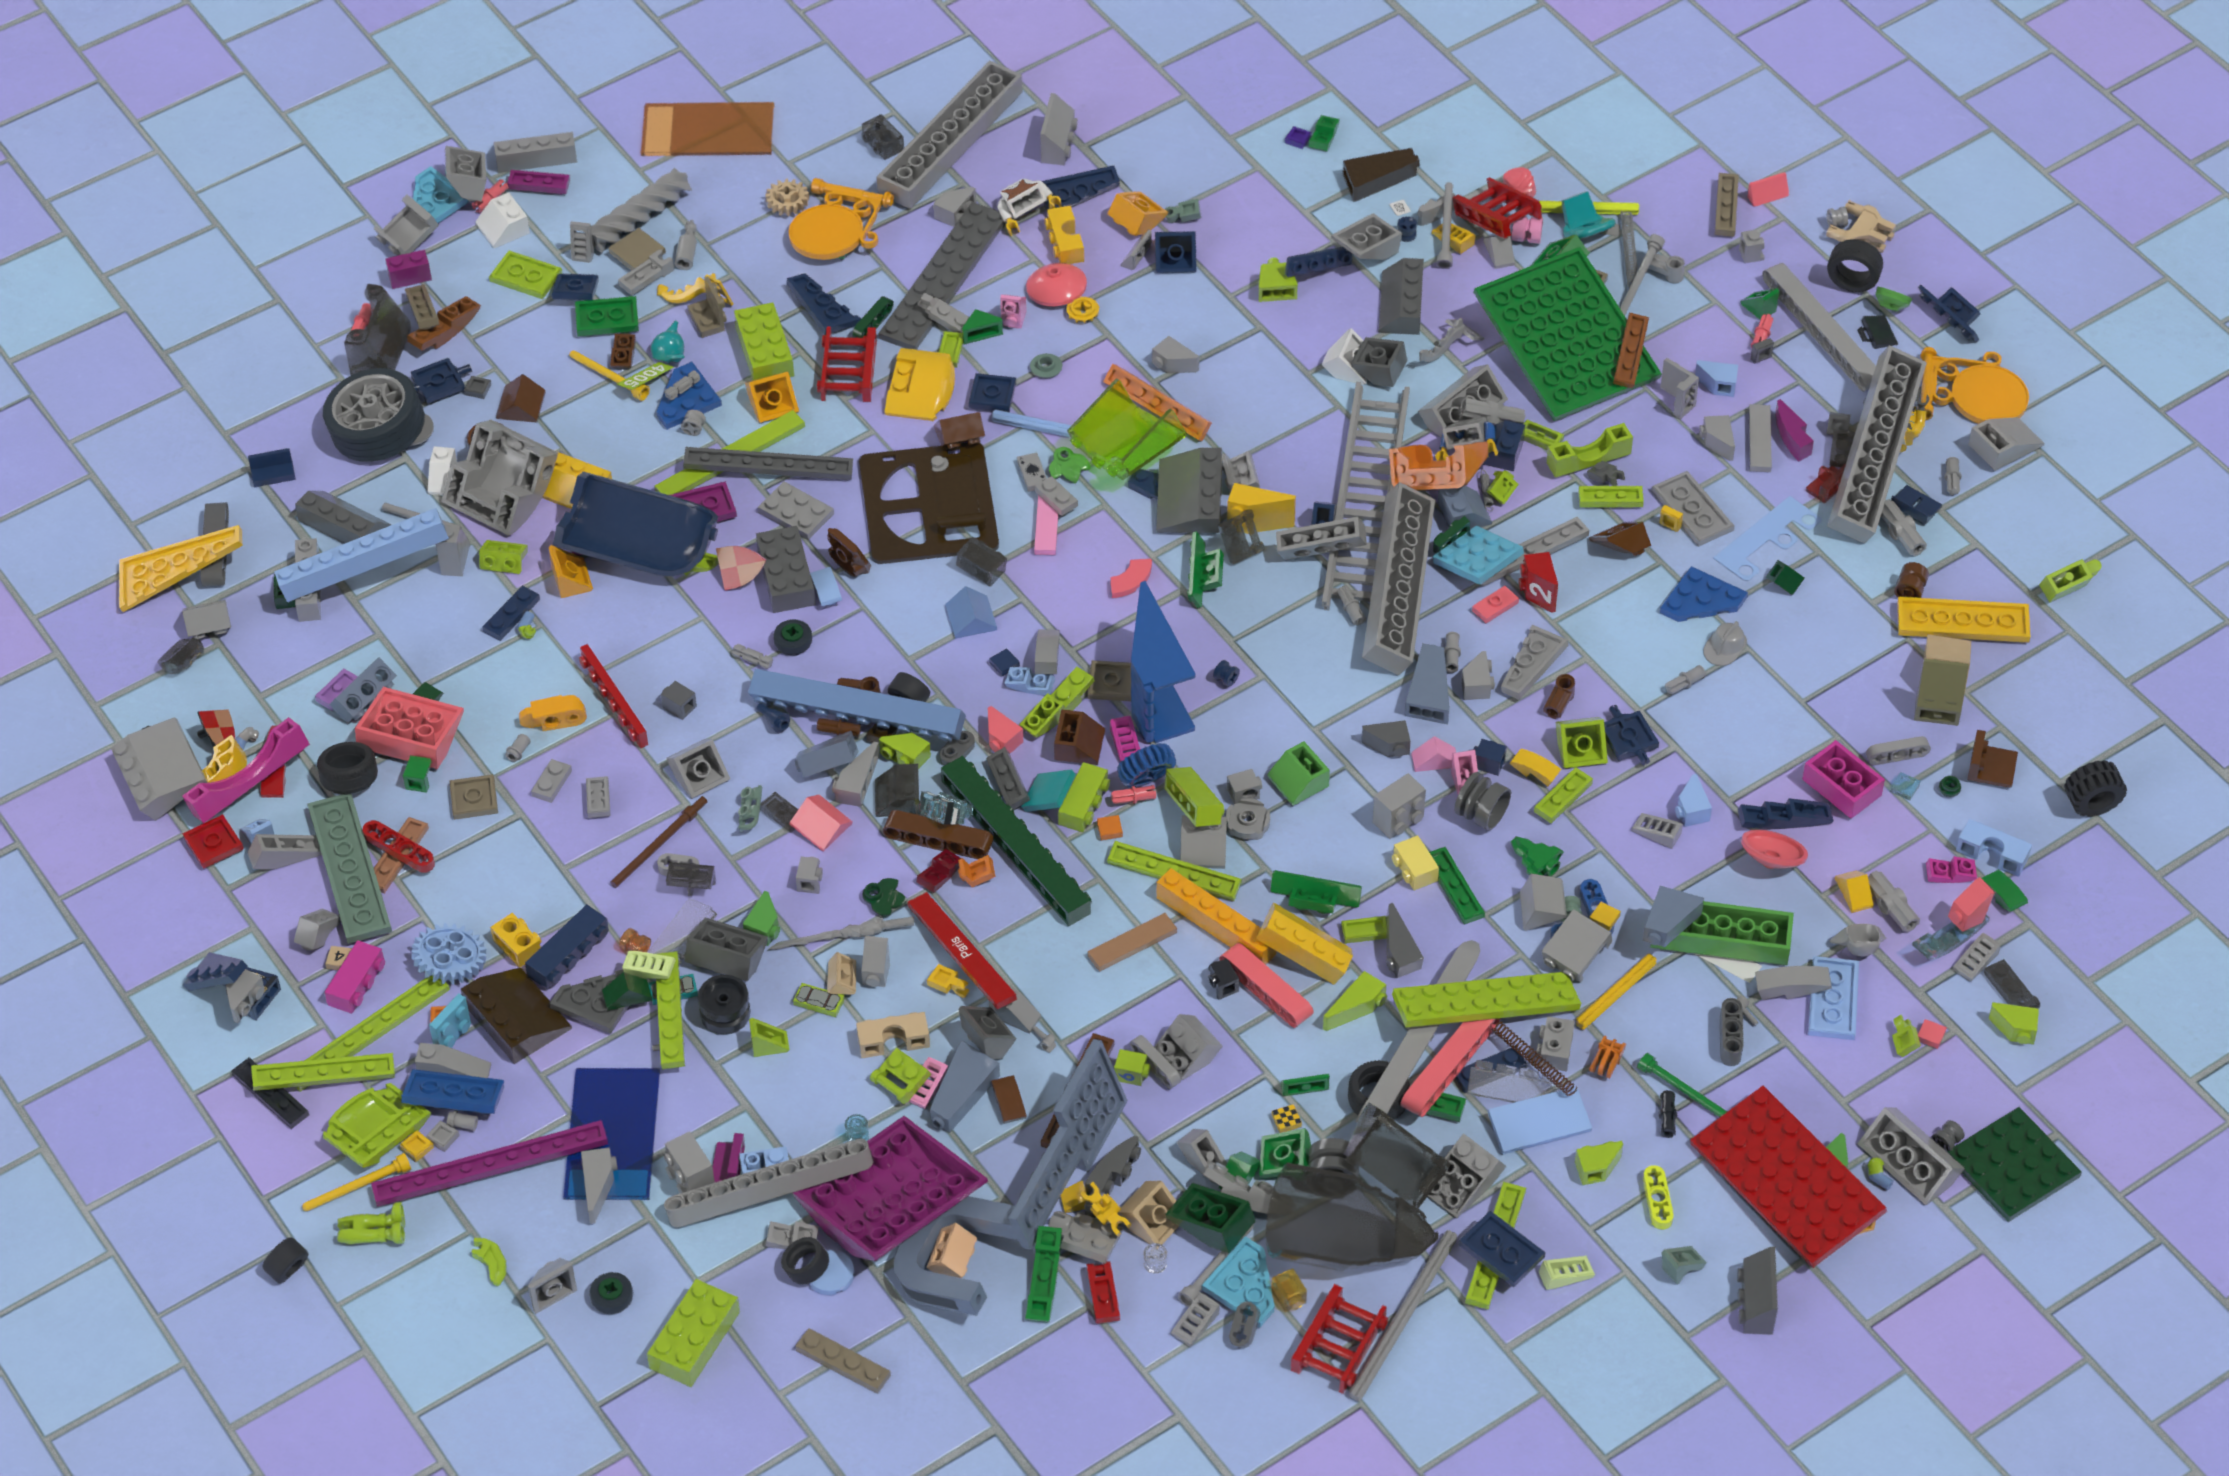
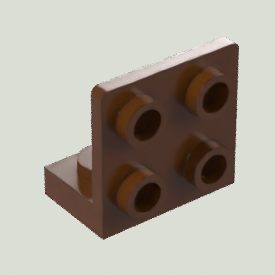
M1977 730L1967 780L2011 788L2018 752L1988 746L1989 741L1984 740L1986 731Z

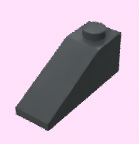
M1390 903L1386 915V964L1391 972L1393 971L1395 976L1399 978L1421 969L1424 957L1395 905Z

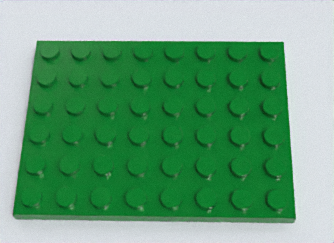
M1581 247L1474 288V295L1553 421L1661 378L1662 373L1643 345L1633 389L1613 384L1627 318Z

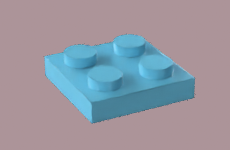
M458 993L429 1024L433 1044L452 1048L462 1033L464 1034L468 1031L471 1020L466 997Z

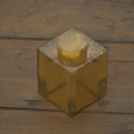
M1294 1268L1272 1277L1271 1290L1284 1312L1299 1309L1306 1303L1307 1289Z

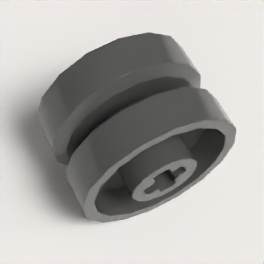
M1337 1138L1321 1139L1314 1142L1309 1148V1165L1307 1170V1182L1310 1187L1316 1191L1332 1195L1346 1194L1353 1191L1358 1186L1361 1152L1358 1147L1349 1141Z

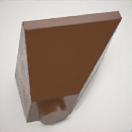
M1622 522L1589 537V540L1593 543L1622 553H1632L1633 556L1644 553L1645 548L1651 546L1643 522Z

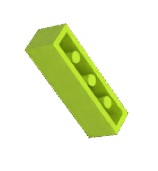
M1193 768L1166 769L1165 790L1194 826L1221 825L1224 805Z

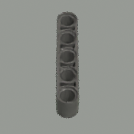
M206 503L203 535L228 528V503ZM227 555L201 569V583L203 587L225 585Z

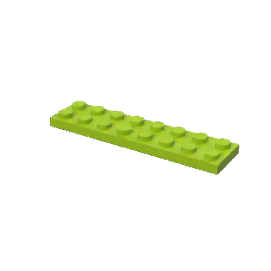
M1562 972L1393 988L1392 997L1405 1027L1580 1010L1581 1001L1569 976Z

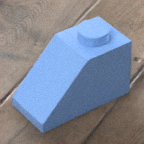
M1697 774L1691 776L1679 796L1678 806L1675 807L1676 816L1682 820L1684 827L1709 822L1712 807Z

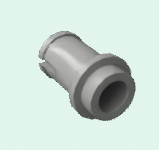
M524 734L518 735L512 746L506 749V757L510 761L516 762L522 758V753L531 743L529 737Z
M457 1110L449 1112L447 1125L452 1128L459 1127L475 1131L477 1128V1116L460 1114Z

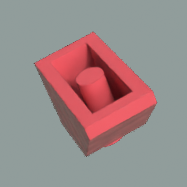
M988 707L990 748L997 752L1005 747L1009 753L1013 752L1023 743V728L994 707Z
M1981 877L1977 878L1954 900L1948 915L1949 919L1962 932L1983 923L1995 892Z

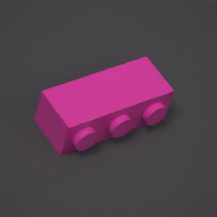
M357 940L325 990L328 1006L352 1014L355 1008L361 1005L367 989L373 986L374 978L385 966L382 948Z

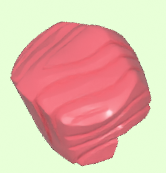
M1524 167L1512 168L1503 175V184L1528 196H1535L1536 186L1534 177L1528 169Z

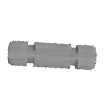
M695 370L687 374L688 377L684 376L674 383L673 387L667 388L665 390L666 398L673 400L699 382V373Z
M741 644L733 647L732 654L734 656L742 657L743 660L755 665L760 664V667L765 669L771 668L773 663L772 657L763 656L762 653L750 648L746 649Z

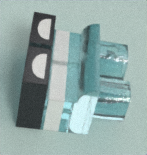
M921 791L917 813L941 824H964V819H971L973 805L967 804V802L944 792L935 795L928 791Z

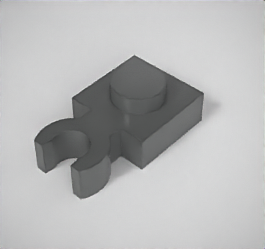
M1604 461L1597 463L1587 471L1590 479L1602 484L1609 481L1610 485L1616 486L1617 479L1625 480L1622 470H1617L1616 466Z

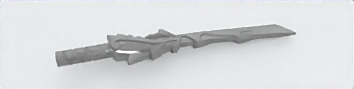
M912 916L886 921L880 918L864 922L860 925L850 924L841 930L827 931L816 935L781 941L771 946L769 950L793 945H806L818 940H832L840 936L844 938L865 937V935L881 933L886 929L913 926L914 918Z

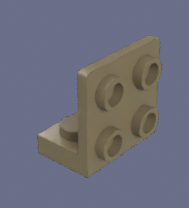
M708 276L704 277L706 300L687 305L688 312L702 338L725 331L724 322H727L725 312L723 311V308H725L724 299L722 296H718L717 286L715 282L711 283Z

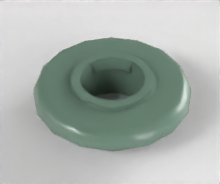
M1048 353L1039 354L1030 363L1031 371L1040 378L1055 377L1061 372L1063 366L1058 356ZM1048 363V364H1051V365H1049V366H1043L1042 364Z

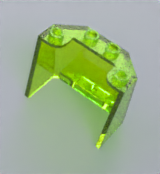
M1117 378L1067 430L1071 437L1070 442L1076 448L1082 450L1091 459L1095 467L1098 469L1103 468L1110 476H1117L1122 480L1138 471L1187 436L1173 410L1168 409L1160 419L1153 416L1132 402L1123 384Z

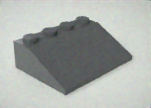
M1197 448L1159 459L1156 532L1192 533L1197 531L1198 533H1220L1222 448Z

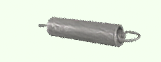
M1481 469L1480 481L1485 508L1492 507L1494 505L1493 497L1486 492L1491 485L1490 478L1487 473L1482 474L1483 469Z

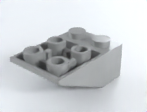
M2018 417L1988 419L1972 427L1968 445L1996 471L2044 446L2045 443Z
M1463 1133L1421 1188V1191L1458 1218L1494 1184L1506 1168V1165Z

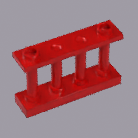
M1490 177L1486 179L1488 189L1475 197L1467 199L1459 194L1452 197L1455 215L1504 239L1511 236L1510 224L1526 215L1539 220L1542 219V207L1539 200ZM1489 197L1494 198L1483 205L1478 204ZM1502 203H1505V204H1506V205H1504L1503 207H1501V208H1499V209H1497V210H1495V211H1492V210H1491L1492 208H1494V207H1496V206H1498V205H1500V204H1502ZM1514 209L1519 210L1508 217L1503 216Z
M827 327L826 335H822V347H825L821 380L817 381V393H821V401H826L827 391H858L859 394H862L863 402H871L877 347L876 328L868 327L867 336H863V338L832 337L831 327ZM831 346H863V348H866V351H862V353L831 352ZM830 360L862 361L864 363V366H860V368L829 367ZM828 375L860 376L863 380L859 381V383L828 382Z
M1334 1284L1291 1358V1371L1300 1375L1304 1367L1310 1366L1339 1379V1393L1344 1394L1348 1386H1353L1357 1377L1356 1371L1380 1330L1383 1331L1388 1323L1389 1318L1386 1317L1387 1306L1382 1305L1377 1315L1346 1302L1345 1298H1343V1287ZM1342 1310L1372 1324L1367 1333H1364L1334 1320L1335 1312ZM1326 1329H1333L1361 1343L1356 1352L1324 1339V1331ZM1319 1347L1350 1360V1363L1346 1370L1343 1371L1314 1358L1313 1350Z

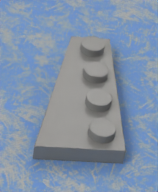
M1531 625L1528 637H1525L1522 643L1523 647L1520 653H1517L1515 663L1510 667L1501 685V691L1520 700L1569 646L1568 639Z

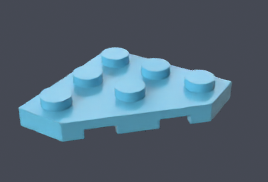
M431 166L415 176L413 200L429 212L437 223L470 202L462 198L449 180Z
M1245 1236L1202 1284V1291L1235 1312L1242 1302L1247 1301L1255 1304L1260 1310V1318L1257 1325L1259 1328L1273 1314L1275 1306L1271 1292L1265 1249ZM1250 1307L1247 1311H1243V1315L1246 1316V1319L1248 1316H1253V1312L1250 1310Z

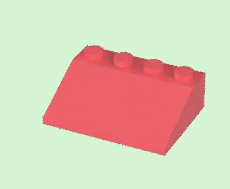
M383 687L355 727L356 742L369 746L375 753L405 761L409 760L410 755L430 758L432 762L430 767L438 769L447 756L464 708Z

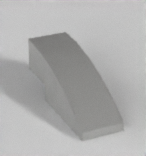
M1038 629L1035 674H1057L1060 630Z
M1788 966L1755 972L1757 989L1762 1000L1785 995L1788 1000L1832 989L1828 967Z

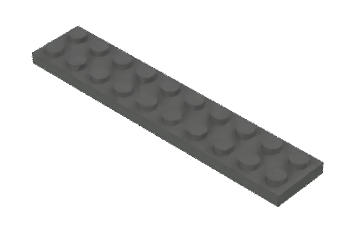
M971 202L879 332L880 340L906 349H918L936 323V321L928 317L929 314L925 312V309L918 306L920 298L926 293L947 304L951 302L1005 225L999 211Z

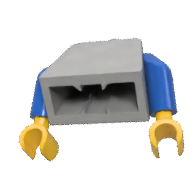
M1485 417L1458 421L1443 428L1439 447L1440 451L1435 454V458L1437 461L1446 460V457L1449 456L1447 452L1456 445L1488 441V454L1494 451L1495 456H1497L1498 450L1494 443V425L1486 421Z

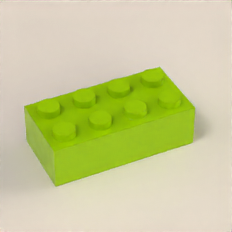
M774 302L734 310L735 328L752 380L787 371L790 377H794L793 358Z
M695 1279L647 1352L649 1369L692 1388L739 1315L738 1297Z

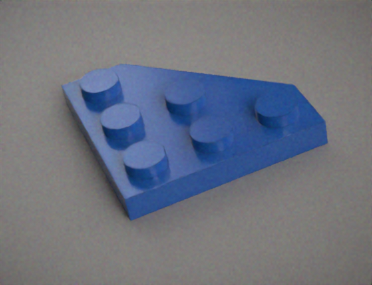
M693 362L674 369L666 389L670 386L673 387V384L684 376L688 377L687 374L694 370L699 373L700 381L673 400L666 398L664 392L658 406L657 417L667 430L682 424L689 410H698L704 414L722 406L721 399Z
M1691 566L1660 607V614L1682 622L1687 621L1689 617L1699 616V618L1716 616L1718 612L1723 611L1733 613L1737 612L1746 601L1748 592Z

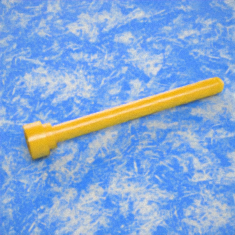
M575 350L569 353L570 357L616 383L626 379ZM645 384L633 390L629 389L633 397L640 401H644L650 392L649 386Z
M405 1153L396 1156L395 1160H392V1164L303 1203L302 1208L304 1211H310L392 1173L402 1172L404 1174L412 1170Z

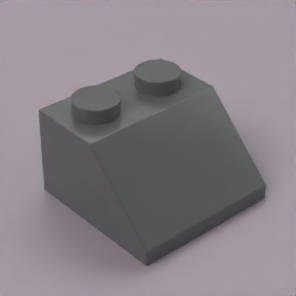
M1365 337L1351 366L1374 385L1394 387L1407 362L1404 341Z
M960 1006L958 1010L961 1026L968 1034L969 1040L975 1043L980 1052L990 1058L1003 1059L1017 1038L992 1007Z

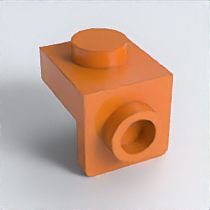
M989 855L969 864L963 858L958 860L960 866L958 874L961 880L966 881L971 887L996 877L993 860Z

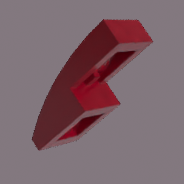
M947 849L943 850L932 858L930 867L917 875L916 883L933 893L936 892L959 869L958 860L962 858Z

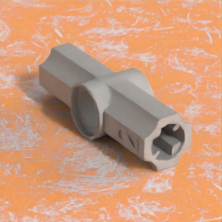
M1464 398L1461 402L1460 415L1465 417H1485L1486 421L1494 424L1505 420L1523 424L1525 420V410L1469 398Z
M1886 500L1881 517L1888 525L1891 538L1893 540L1899 539L1910 555H1914V557L1920 555L1926 549L1927 543L1916 531L1913 518L1909 515L1905 516L1894 501Z
M1874 871L1868 876L1870 890L1876 897L1881 912L1885 915L1889 914L1902 931L1910 932L1914 930L1919 924L1920 918L1907 904L1905 893L1900 888L1895 889L1882 872Z

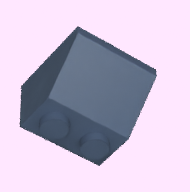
M1467 486L1438 490V506L1448 527L1453 521L1460 520L1463 516L1470 520V530L1476 525L1479 527L1492 525V520L1478 491Z

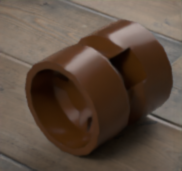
M1916 562L1904 564L1895 586V595L1897 597L1921 598L1929 578L1928 569Z

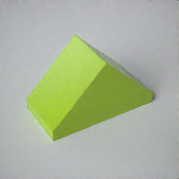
M755 1018L749 1019L754 1057L786 1053L790 1050L787 1031Z

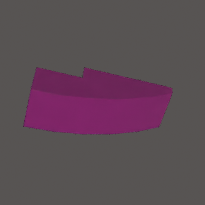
M1781 399L1777 400L1775 418L1779 434L1789 452L1799 462L1812 455L1814 440L1806 434L1807 424Z

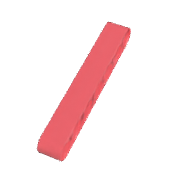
M1501 1018L1463 1022L1406 1091L1401 1100V1107L1423 1117L1493 1032L1491 1030L1495 1028Z

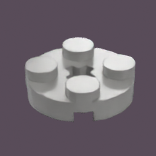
M1241 799L1239 803L1231 804L1226 811L1227 828L1231 836L1259 840L1270 826L1269 810L1264 807L1262 802L1256 799ZM1250 816L1252 821H1245L1243 819Z

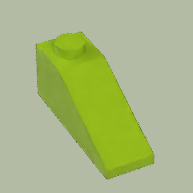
M1363 971L1323 1016V1029L1325 1031L1331 1030L1372 1013L1378 1006L1381 1007L1387 999V984Z

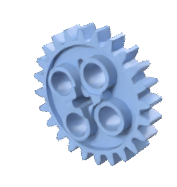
M444 923L443 928L435 924L434 930L427 927L426 933L420 932L419 937H415L414 944H412L411 959L414 960V967H418L419 973L425 972V978L433 976V982L442 979V984H445L446 980H450L451 984H454L455 980L458 979L459 982L463 983L464 977L472 980V974L478 976L479 970H483L484 963H486V947H484V941H479V934L473 936L472 929L466 932L465 926L458 929L455 923L452 927H448Z

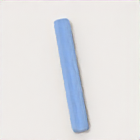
M994 410L992 414L993 422L1070 437L1073 428L1069 424L1000 410Z

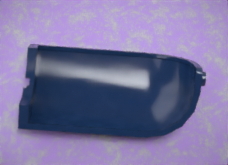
M582 472L577 476L570 503L573 504L570 512H565L562 520L556 526L553 546L651 574L674 577L689 572L703 559L711 540L715 541L717 538L718 529L716 524L718 516L712 510L688 500Z

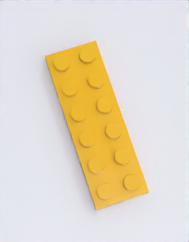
M1898 597L1897 600L1898 635L1927 637V635H1935L1955 639L2030 642L2029 604Z

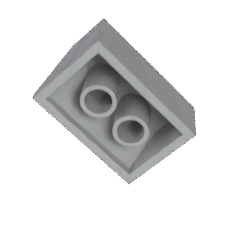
M1055 93L1050 94L1040 134L1041 163L1065 165L1066 158H1070L1071 155L1070 144L1074 143L1075 133L1073 130H1077L1078 118H1075V110Z
M445 146L446 178L462 198L469 201H482L486 184L485 152Z

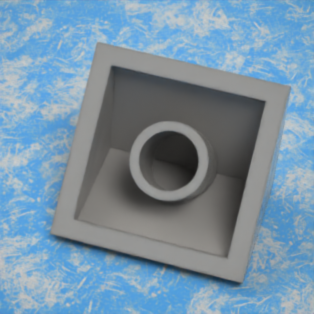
M1530 874L1520 891L1523 929L1525 931L1567 917L1563 880L1556 877Z

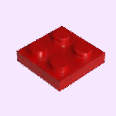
M223 814L182 833L185 842L203 869L244 850L243 844Z

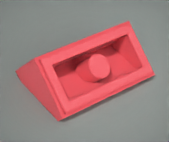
M1785 172L1749 183L1747 198L1754 207L1789 196Z

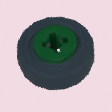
M790 619L783 621L774 631V644L784 654L798 655L805 652L812 643V631L809 625L801 620Z
M608 1272L595 1278L591 1284L589 1294L592 1305L598 1311L604 1314H616L628 1308L632 1302L633 1288L626 1276L617 1272Z

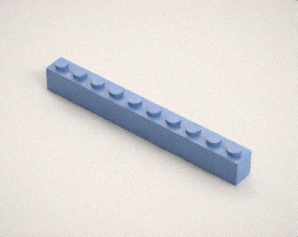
M756 668L748 691L754 702L759 704L771 702L779 708L786 709L787 706L795 707V710L804 713L811 710L815 711V714L828 717V714L836 715L837 719L848 721L851 718L864 725H869V722L876 723L880 728L890 729V726L896 727L898 731L904 733L916 731L921 736L931 737V735L939 736V739L949 742L952 739L960 740L966 717L965 713L957 708Z

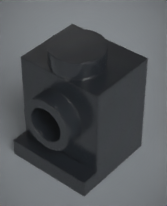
M1227 958L1215 961L1209 965L1210 975H1208L1211 986L1213 988L1216 987V997L1218 1000L1239 992V977Z

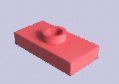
M1503 586L1473 605L1472 611L1481 620L1488 623L1518 604L1519 598L1506 586Z

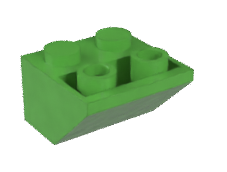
M1303 741L1286 750L1269 771L1267 777L1290 804L1294 806L1329 787L1330 770L1306 742Z

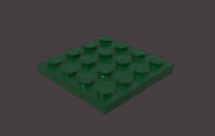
M2017 1107L1954 1146L1951 1151H1947L1951 1157L1965 1168L1962 1174L2007 1222H2010L2080 1178L2082 1171L2020 1107Z

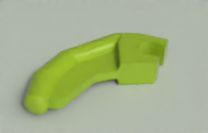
M474 1238V1246L481 1248L472 1249L473 1258L485 1263L489 1267L490 1281L493 1282V1285L500 1286L506 1276L507 1261L499 1245L486 1238Z

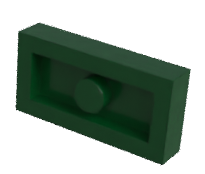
M1463 516L1460 520L1453 521L1447 531L1439 533L1433 541V552L1437 554L1456 539L1469 532L1470 520Z

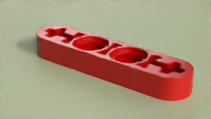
M371 820L364 824L363 834L365 840L419 872L426 873L435 867L433 854L429 850L379 821ZM389 838L396 839L395 843L387 845L384 842ZM406 848L413 849L410 854L404 855L401 853Z

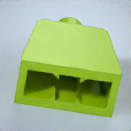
M1272 257L1268 259L1267 264L1260 266L1259 302L1297 299L1298 284L1295 276L1287 277L1285 275L1286 262L1279 263L1278 258Z

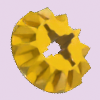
M1079 297L1067 305V314L1070 319H1075L1076 323L1083 321L1085 324L1087 320L1093 322L1094 317H1098L1099 305L1092 298ZM1081 307L1085 309V313H1081Z

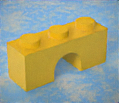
M1071 205L1047 209V218H1044L1046 230H1050L1049 240L1050 244H1054V257L1058 258L1060 263L1074 264L1084 262V246L1080 233L1075 234V218Z

